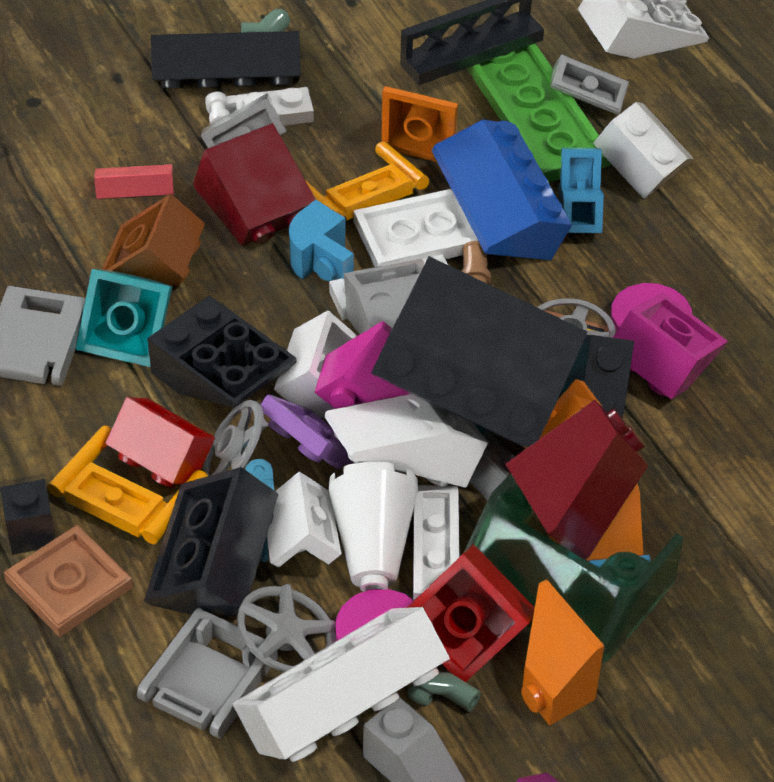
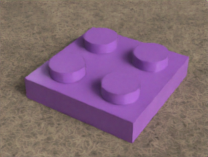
M267 394L261 406L263 413L271 419L268 423L269 427L288 439L291 436L301 443L298 447L301 453L317 463H320L323 459L337 469H341L343 465L347 466L355 463L349 459L344 446L335 437V432L324 419L307 407Z

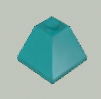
M92 269L75 350L151 367L147 338L164 327L172 286L116 271Z

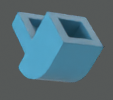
M561 148L558 201L561 203L572 224L568 233H602L604 194L600 189L601 148Z
M318 200L313 201L291 221L289 227L291 267L302 280L313 271L325 281L344 279V273L354 271V253L344 248L345 217Z

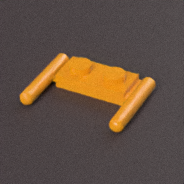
M379 142L375 147V152L389 164L388 166L327 189V195L325 196L319 193L310 183L307 182L316 200L345 217L346 220L353 218L354 210L398 201V199L413 194V188L425 189L429 184V178L388 143Z
M102 426L47 485V489L53 496H63L67 503L138 538L142 535L150 544H156L166 533L179 490L166 503L162 496L92 463L108 446L105 443L112 428ZM197 470L186 482L204 478L208 475L202 470Z

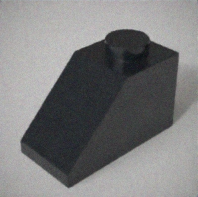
M44 474L0 481V491L12 555L36 551L54 540L55 533Z

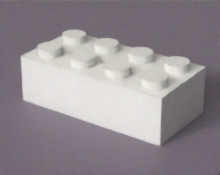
M423 607L392 608L235 701L232 705L259 754L278 759H287L289 757L291 762H294L316 750L317 745L315 741L331 732L332 736H337L353 728L359 722L356 716L372 707L373 711H377L395 702L399 698L397 691L412 682L413 686H419L439 674L437 666L449 660L450 657Z

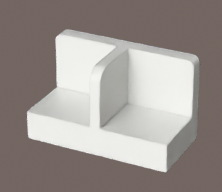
M298 472L276 490L279 495L273 512V521L267 532L270 563L280 567L296 553L306 550L325 563L330 564L341 555V548L329 490L301 472Z

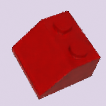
M474 544L407 607L424 608L450 657L449 660L442 664L451 674L465 682L529 624L535 609Z

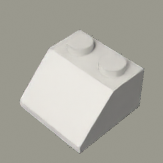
M635 102L614 118L593 142L597 148H601L602 154L643 199L647 198L694 159L645 104Z
M326 311L295 328L287 351L296 357L297 362L278 376L274 390L287 401L307 407L318 416L325 418L326 411L335 408L314 393L325 356L357 337V335L330 311Z

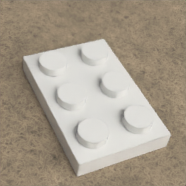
M452 189L354 210L353 222L374 267L425 259L428 256L433 257L442 254L445 259L462 256L463 246L467 242L478 241Z

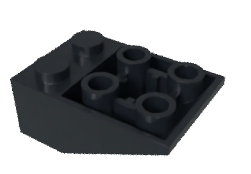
M210 295L147 338L151 373L181 395L234 408L297 362L295 356Z

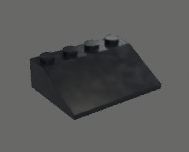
M428 256L371 374L527 449L539 440L588 331Z

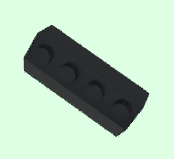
M299 31L151 35L152 80L154 83H161V89H182L183 82H198V88L220 87V81H235V87L257 86V80H271V86L293 85V79H300Z

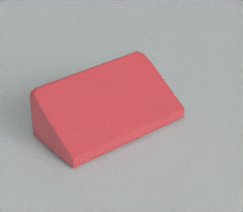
M172 164L95 169L96 199L174 194Z

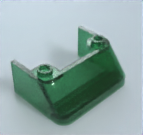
M510 473L491 493L464 552L474 544L534 608L539 583L547 579L604 645L602 663L610 660L675 583L684 537L676 533L652 562L632 552H618L611 555L599 568L526 525L532 517L534 510ZM533 618L527 625L529 628L532 627Z

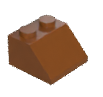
M169 194L120 226L102 269L138 276L176 287L186 279L190 272L188 265L192 255L200 247L201 241L199 237L205 223L172 194Z

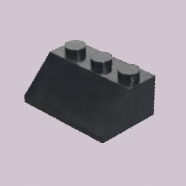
M242 467L181 484L144 602L151 606L190 615L194 613L197 607L219 618L237 615L241 603L251 593V587L257 567L262 559V549L269 526L273 521V512L279 494Z

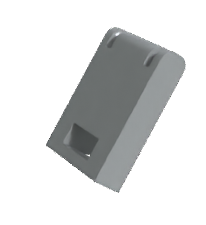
M8 286L0 305V377L45 384L49 374L48 366L53 367L51 375L52 384L62 386L75 352L86 298ZM28 307H29V308H35V309H41V310H48V311L60 312V314L49 313V312H42V311H36V310H30V309H28Z
M197 607L140 683L137 690V698L147 703L157 692L153 698L154 707L201 730H205L211 723L210 734L220 739L238 716L232 703L257 689L271 667L259 660L247 648L241 638L238 626ZM247 631L250 639L258 648L265 639ZM213 637L242 650L243 664L206 646ZM276 650L269 657L276 661L278 659V651Z

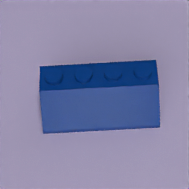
M481 120L434 145L432 153L485 254L552 260L572 224L515 124L508 121Z

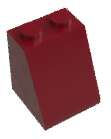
M274 123L205 149L193 181L196 191L241 246L252 241L260 244L271 239L276 234V231L290 227L293 218L316 200Z
M593 400L508 461L506 466L547 533L582 562L590 557L647 469L648 464L639 452L645 445L630 425H626L614 408L606 412L596 400Z

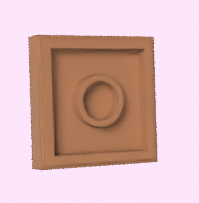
M75 525L4 572L5 582L59 638L133 588L132 578L78 525Z

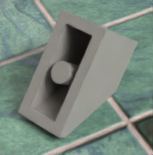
M400 697L363 725V757L391 782H465L434 727Z

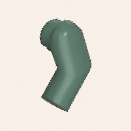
M274 9L259 23L242 22L241 32L285 31L290 24V16L283 9Z
M439 672L436 677L419 686H413L412 684L407 690V695L416 703L424 706L431 703L434 694L441 695L470 712L477 705L481 691L451 673Z

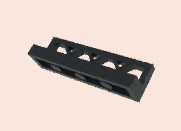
M485 0L401 30L400 65L418 85H422L543 41L544 28L531 16L532 0ZM519 2V11L505 16L510 7ZM491 13L482 25L474 26L482 15ZM460 25L451 36L442 37L451 26ZM425 35L428 36L420 47L413 49L414 39Z

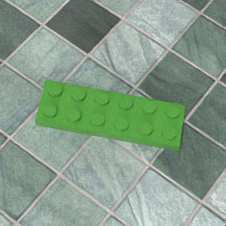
M536 44L467 68L500 121L511 122L519 129L521 136L548 182L560 179L561 148H597L593 142L599 135L574 98L550 88L553 68ZM602 154L601 168L611 166L609 160Z

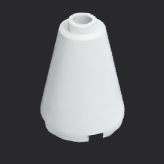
M367 461L350 464L344 467V475L336 478L334 472L330 476L328 489L352 583L360 587L363 592L370 589L386 590L397 581L418 491V479L413 471L407 468L406 475L395 472V464L389 462Z

